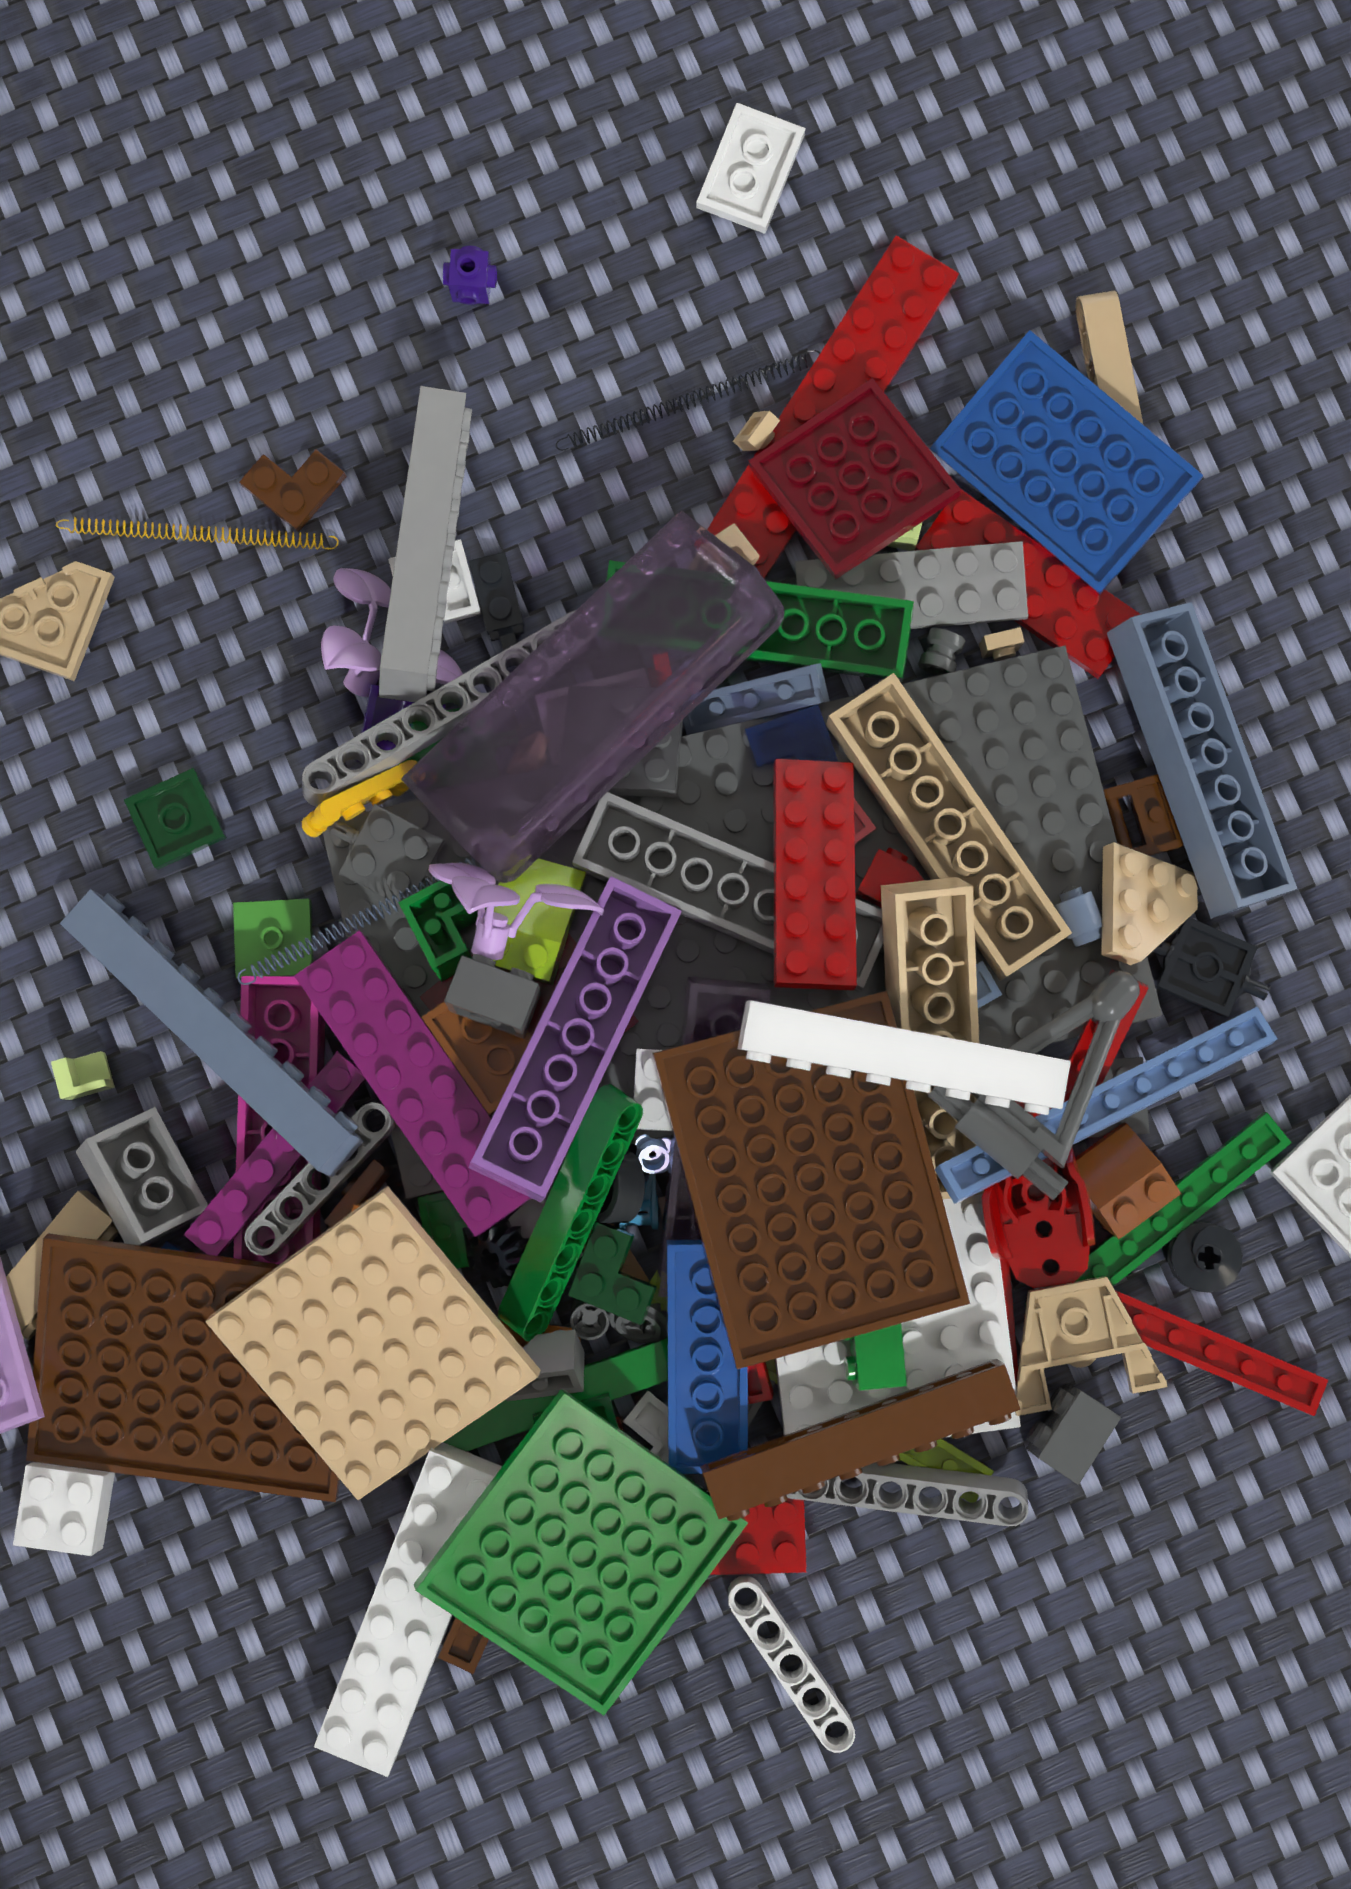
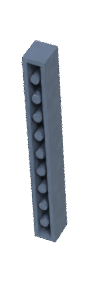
M90 889L60 924L317 1171L333 1177L364 1142L354 1132L358 1125L342 1111L336 1115L327 1107L331 1100L315 1086H312L309 1090L301 1082L304 1074L286 1060L282 1064L274 1057L278 1050L262 1036H259L256 1040L248 1032L252 1027L251 1024L234 1011L230 1015L222 1008L226 1001L213 989L208 987L204 991L197 984L200 979L199 975L184 963L178 966L172 960L175 953L159 939L152 942L146 936L150 932L149 928L134 916L128 919L122 913L126 907L110 893L103 897Z

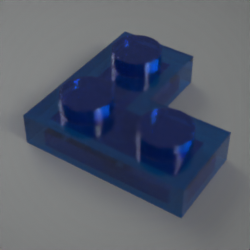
M819 705L747 728L744 731L757 768L774 763L776 759H786L794 756L795 760L838 762Z

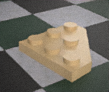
M77 561L62 567V571L43 579L40 577L16 588L14 593L0 599L1 656L75 681L115 578L109 572Z
M1115 842L1103 846L1101 955L1128 965L1145 959L1198 909V886L1195 874Z

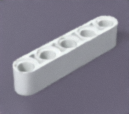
M748 1575L735 1578L728 1588V1602L731 1611L822 1745L834 1753L848 1750L855 1739V1729L848 1712L760 1583ZM739 1589H753L757 1594L755 1601L748 1606L738 1604L734 1597ZM765 1621L775 1622L779 1626L778 1633L772 1638L765 1639L757 1633L761 1623ZM789 1654L797 1655L801 1659L800 1667L790 1672L783 1670L780 1667V1662L784 1656ZM810 1688H818L824 1692L823 1699L815 1705L807 1704L802 1699L804 1693ZM834 1721H839L846 1725L845 1733L838 1738H832L825 1733L827 1726Z

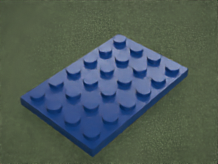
M1031 330L1027 332L930 447L934 454L1099 594L1107 588L1203 478V474Z

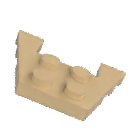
M1102 1276L1028 1291L1016 1384V1397L1021 1410L1015 1412L1016 1416L1052 1410L1044 1373L1045 1368L1122 1353L1129 1390L1132 1394L1168 1387L1167 1381L1152 1359L1146 1344L1140 1338L1108 1277Z

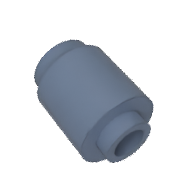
M1078 887L1060 894L1061 903L1056 904L1055 908L1072 932V934L1067 936L1068 940L1072 939L1075 947L1102 938V917L1092 891L1083 893L1082 888Z

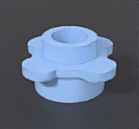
M647 1134L638 1136L635 1141L637 1146L636 1156L642 1165L643 1171L650 1174L666 1172L669 1168V1152L674 1148L672 1140L668 1137L661 1139L650 1138ZM655 1151L656 1155L649 1156V1153Z

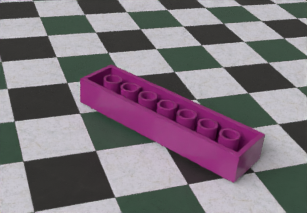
M357 931L294 975L475 1237L488 1230L531 1199L468 1168L489 1126L492 1115L489 1116L421 1018V1013L363 932Z

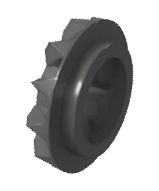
M660 1303L650 1305L645 1318L647 1323L644 1321L641 1325L612 1313L609 1315L612 1328L618 1334L631 1341L655 1343L668 1336L667 1311L661 1310Z

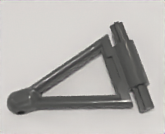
M1125 971L1111 973L1099 983L1088 998L1006 1048L1036 1054L1090 1019L1097 1024L1055 1134L1012 1100H1010L1009 1108L985 1104V1095L971 1093L977 1098L975 1103L970 1100L945 1096L946 1088L937 1086L929 1093L928 1097L958 1121L955 1128L1016 1179L1023 1175L1050 1199L1054 1200L1065 1188L1068 1181L1042 1161L1038 1155L1042 1152L1057 1166L1064 1168L1119 1023L1130 1011L1140 994L1138 981L1133 975Z

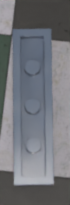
M821 663L685 697L683 723L686 735L828 702L829 696Z

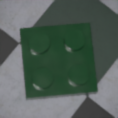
M194 768L124 799L152 864L157 870L227 838L200 777Z

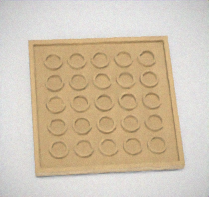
M388 1186L218 1309L206 1321L213 1332L357 1500L427 1454L431 1448L434 1449L538 1378L541 1371Z

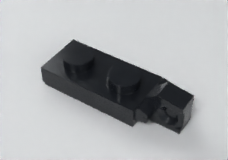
M505 551L469 560L487 634L490 635L491 642L501 640L503 651L517 643L516 635L524 634V623Z

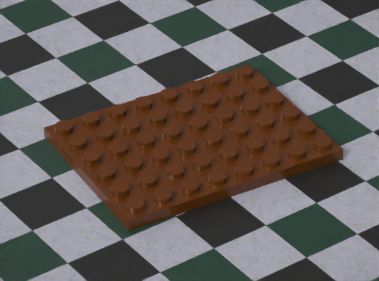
M887 991L809 1011L897 1028ZM741 1030L652 1053L736 1369L970 1304L914 1090L905 1089L907 1081L891 1078L889 1086L867 1082V1073L851 1070L850 1078L826 1074L827 1066L811 1063L809 1071L787 1067V1058L771 1056L770 1063L746 1059L747 1051L737 1049Z
M48 1233L43 1238L33 1376L45 1417L29 1423L26 1461L336 1502L339 1495L340 1479L206 1323L210 1315L280 1264Z

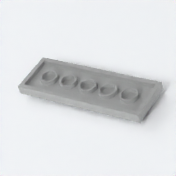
M1023 541L874 554L836 580L820 559L795 561L798 586L914 601L911 629L1028 619Z

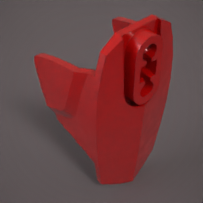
M1015 1101L1023 1109L1025 1108V1103ZM1028 1112L1033 1117L1040 1115L1038 1113ZM1072 1148L1064 1168L1057 1166L1049 1158L1042 1160L1068 1181L1065 1188L1054 1200L1050 1199L1023 1175L1018 1179L1012 1175L984 1189L982 1195L986 1234L992 1256L999 1260L1007 1259L1016 1280L1032 1288L1074 1283L1088 1269L1090 1246L1095 1245L1094 1221L1086 1184L1080 1176ZM1040 1221H1048L1052 1226L1051 1231L1046 1237H1043V1234L1037 1230V1223ZM1048 1259L1056 1260L1059 1268L1055 1272H1048L1044 1268V1262Z

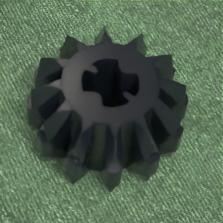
M509 1220L497 1222L479 1236H473L469 1240L473 1248H471L467 1255L474 1259L475 1262L471 1270H479L481 1282L490 1281L493 1288L508 1286L530 1238H523L521 1236V1226L512 1227Z

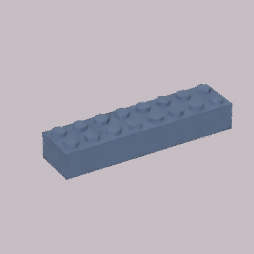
M1192 602L1131 617L1107 632L1210 918L1255 905L1296 890V883Z

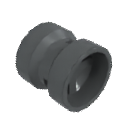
M931 628L926 639L929 648L921 654L918 666L924 671L937 676L955 672L957 668L955 655L963 651L965 639L945 629Z
M574 1298L571 1305V1328L582 1339L595 1340L600 1338L608 1329L609 1312Z

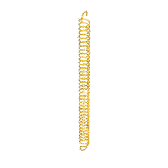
M74 517V529H73V531H70L69 528L59 527V526L57 525V524H58L59 522H61V521H68V522H69V520L63 519V520H59V521L56 523V527H58V528H60V529H68V531H69L70 533H73L74 531H76L78 534L81 533V531H83L84 534H87L88 532H90L92 535L95 534V532H97L98 535H101L102 533H104L106 536L109 535V533H111L112 536H115V535L118 533V535H119L120 537H121L123 534H125L126 537H129V536L132 534V536H133L134 538H135L137 535H139L141 538H143V537L146 535V537H147L148 539H149L152 535H153V537H154L155 539H157V538L159 537V535H160V538H161V539H164V538L167 536V538H168L169 540H171V539L173 538V536H174L175 540H178V539L180 538V536H181V539H182L183 541H185V540L187 539V537H188L189 541H192V540L194 539V537H195V540H196L197 542H199V541L201 540V537H202V540H203L204 542H206V541L208 540V538H209V540H210L211 543H213V542L215 541V538H216V541H217L218 543H220V542L222 541V539H223L224 543H228V542H229V539H230V541H231L232 544H234V543L236 542V540H237V542H238L239 544H242V543H243V540H244V542H245L246 545H248V544L250 543V541H251V543H252L253 545H256V544H257V541H258V543H259L260 546H262V545L264 544V542L266 543L267 546H270V545H271V542H272V544H273L274 547H276V546L278 545V543L280 544L281 547H284V546H285V543H286L289 548L292 546V544L294 545L295 548H298V547H299V544H300L303 549L306 547V545H308V548H309V549H312V548H313V545H314L317 550L320 548V546H322L323 549H334V548H336V547L338 546V544H339V540H338L336 537H334V536H328V537L335 538L336 541H337V544H336V546L333 547V548H324V546H323V540H322V533H321V535H320V543H319V546H318V548H317V546H316V540H315V533L313 534L312 546H311V547L309 546L308 532L306 533V542H305V545H304V547H303V546H302V540H301V532L299 533L298 545H297V546L295 545L294 531L292 532V541H291V544H290V546H289V545H288V540H287V531H285L284 544L281 545L280 530L278 531V540H277L276 545L274 544V540H273V530H271V539H270V543H269V545H268V544H267V540H266V530H264V539H263V542H262V544L260 543V540H259V529H257V538H256V542H255V544H254V543H253V540H252V529H250V538H249V541H248V543H246V540H245V528H243V537H242V541H241V543H240V542H239V539H238V528H236L235 540H234V542H232V539H231V527H229L228 540H227V542H225V539H224V527H222L221 539H220V541H218V538H217V527H216V526H215L214 539H213V541H211V538H210V526H208L207 538H206V540H204V538H203V526H202V525H201L200 538H199V540H197V538H196V525H194L193 537H192V539H190V537H189V525H188V524H187V527H186V530H187L186 537H185V539H183V537H182V524H180V526H179L180 532H179L178 538H176V537H175V532H174V531H175V524L173 523V525H172V531H173V532H172V536H171V538H169L168 532H167V530H168V524L166 523V524H165V535H164V537L162 538L161 532H160V530H161V523H160V522H159V524H158V535H157V537L154 536V532H153L154 523H153V522L151 523V534H150V536L148 537L147 531H146V529H147V522H146V521H145V523H144V534H143V536L140 535V531H139L140 522H139V521L137 522V533H136L135 536L133 535V531H132V528H133V521H132V520L130 521V533H129V535H127V534H126V531H125V527H126V521H125V520L123 521V532H122L121 535L119 534V531H118V527H119V521H118V519L116 520V532H115V534H113V533H112V530H111V526H112V520H111V519L109 520V531H108L107 534L105 533V530H104V526H105V520H104V519H102V531H101V533H98V530H97V525H98V519H97V518L95 519V530H94L93 533H92L91 530H90V525H91V519H90V518H88V530H87V532H84V529H83V524H84V519H83V517L81 518V529H80L79 532H78L77 529H76V524H77V518H76V517Z

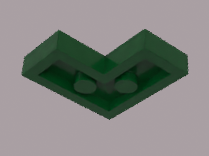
M596 1221L569 1296L641 1325L645 1321L657 1286L621 1272L635 1235L609 1224Z

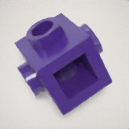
M463 246L461 249H451L450 262H444L443 285L449 286L452 302L468 305L478 303L489 304L490 289L496 288L497 265H491L488 251H483L476 246Z

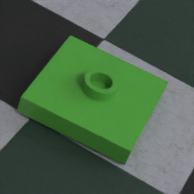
M310 899L233 903L236 979H238V974L243 969H246V971L240 974V980L241 976H254L251 964L254 965L261 975L257 962L260 961L267 970L264 958H267L274 967L271 954L281 964L278 951L288 961L285 947L294 957L292 944L301 954L298 941H301L307 949L305 937L313 945L312 904ZM308 943L311 952L309 955L301 946L304 958H301L295 950L297 961H294L288 953L290 965L281 956L284 967L281 968L275 961L276 972L268 964L270 975L266 974L261 967L263 976L295 977L294 975L314 962L313 948Z

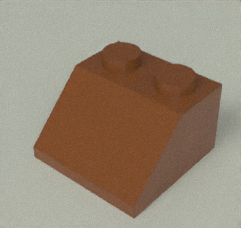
M1125 1122L1075 1158L1080 1176L1088 1190L1092 1213L1100 1225L1117 1239H1121L1181 1194L1162 1163Z

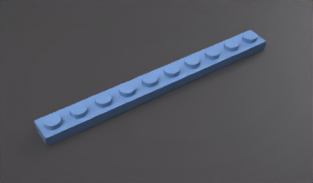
M1255 1007L1096 1086L1073 1144L1273 1044L1277 1037L1259 1008ZM1068 1101L1063 1103L1062 1109L1052 1108L1049 1110L1048 1115L1040 1114L1034 1118L1055 1134ZM978 1146L939 1164L935 1168L954 1205L1012 1176ZM1042 1152L1038 1155L1041 1160L1048 1158Z

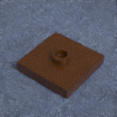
M374 1159L359 1178L355 1176L347 1184L341 1193L343 1196L342 1200L324 1222L332 1227L351 1213L354 1204H363L367 1199L372 1198L394 1172V1168L384 1160Z

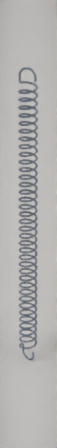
M504 844L497 845L495 849L499 846H504L506 848V851L503 855L497 857L496 859L488 849H485L486 857L483 855V853L479 852L478 855L480 861L477 859L476 856L472 855L473 864L467 858L465 859V863L468 864V861L470 865L476 866L474 861L475 858L481 866V868L484 869V865L480 854L483 856L487 864L490 866L491 863L487 851L492 856L494 861L497 862V859L501 858L507 853L508 848ZM432 875L433 883H435L434 878H435L437 881H439L436 877H434V876ZM426 878V879H425L426 885H427V887H429L428 882H429L431 885H432V882H431L428 878ZM419 881L420 890H422L421 885L425 889V885L421 881ZM412 885L413 893H416L415 889L419 892V889ZM408 888L405 889L407 898L409 897L408 892L413 895ZM399 891L400 900L402 901L401 894L406 899L405 895ZM393 894V905L392 902L388 898H386L385 901L387 908L381 901H379V907L381 912L374 904H372L374 915L368 908H366L365 911L367 914V918L361 911H359L361 923L354 914H352L354 925L348 918H345L347 928L341 921H339L338 923L341 933L337 929V927L334 924H332L334 936L328 928H325L328 940L323 935V933L319 931L318 934L321 943L316 938V936L312 934L314 946L309 941V939L305 937L307 949L301 941H298L301 954L297 950V948L292 944L291 947L294 957L290 953V951L285 947V953L288 961L280 951H278V956L281 964L278 962V960L273 954H271V958L274 967L271 965L267 958H264L267 970L264 968L261 962L258 961L257 963L261 975L254 967V965L251 964V969L255 980L249 983L241 982L239 976L243 971H246V969H243L238 974V981L243 985H248L255 982L256 975L254 970L260 978H263L261 967L266 972V974L270 975L268 964L276 972L277 968L275 961L281 968H283L284 966L281 956L285 960V962L288 965H290L288 953L294 961H297L295 950L301 958H304L301 946L304 948L306 953L310 955L311 952L308 943L311 945L314 951L317 952L315 940L322 948H324L322 937L329 945L331 944L328 932L335 941L338 940L335 929L339 933V935L342 938H344V933L341 925L346 930V932L349 935H351L348 922L355 931H358L355 919L357 920L359 925L362 928H364V923L361 915L364 917L366 922L369 925H371L368 912L371 914L375 921H378L375 909L378 911L380 916L384 918V913L381 905L384 907V909L387 911L389 915H391V911L388 902L397 912L398 908L395 899L398 902H400L399 899Z

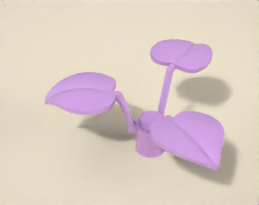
M340 568L333 577L338 591L356 603L368 604L370 611L363 638L347 627L330 626L325 630L321 641L323 664L325 670L348 668L349 671L343 681L345 687L358 696L368 697L370 685H376L380 679L382 656L378 649L369 644L378 609L377 605L389 607L391 589L383 580L369 572ZM440 649L436 683L446 685L463 675L457 663Z
M465 863L429 865L428 871L434 877L445 883L452 884L456 896L469 914L478 910L477 928L471 951L474 954H479L492 960L503 958L508 937L515 938L518 927L536 902L543 901L547 905L560 908L597 911L601 916L604 913V910L591 897L577 889L558 884H538L535 888L536 892L530 895L512 924L508 925V918L502 914L495 913L494 906L518 904L520 896L507 887L495 885L496 879L491 873L480 867Z

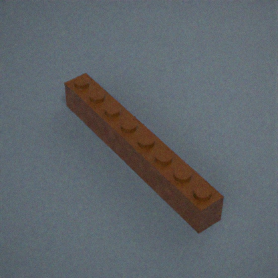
M994 1359L701 1465L700 1468L718 1519L726 1517L727 1521H734L747 1516L750 1513L749 1508L764 1503L765 1507L779 1505L788 1499V1494L799 1490H802L803 1493L817 1491L825 1486L824 1481L839 1476L841 1480L858 1476L863 1472L862 1467L876 1462L878 1466L894 1463L900 1459V1453L914 1449L915 1452L930 1450L938 1445L936 1440L950 1435L952 1439L968 1436L975 1431L974 1426L988 1422L989 1425L1004 1423L1012 1418L1011 1413L1021 1409L1005 1364L998 1359Z

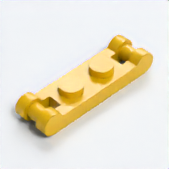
M407 760L324 800L314 811L303 818V831L310 837H318L341 816L344 817L345 821H348L362 813L366 809L364 805L370 802L372 806L374 804L380 805L393 795L401 796L410 788V785L416 784L423 778L424 770L422 766L415 760Z

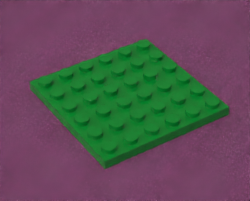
M561 1388L413 1585L415 1591L604 1716L748 1522L744 1517L734 1521H727L726 1517L718 1519L709 1492Z

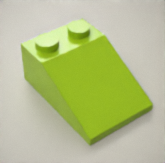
M511 850L498 885L516 892L520 896V900L515 905L494 906V912L508 918L507 924L511 925L530 895L536 892V885L558 884L581 891L586 872ZM543 901L536 902L518 927L515 938L508 937L503 958L494 960L496 962L495 966L509 973L512 967L534 975L533 980L553 985L576 909L547 905Z

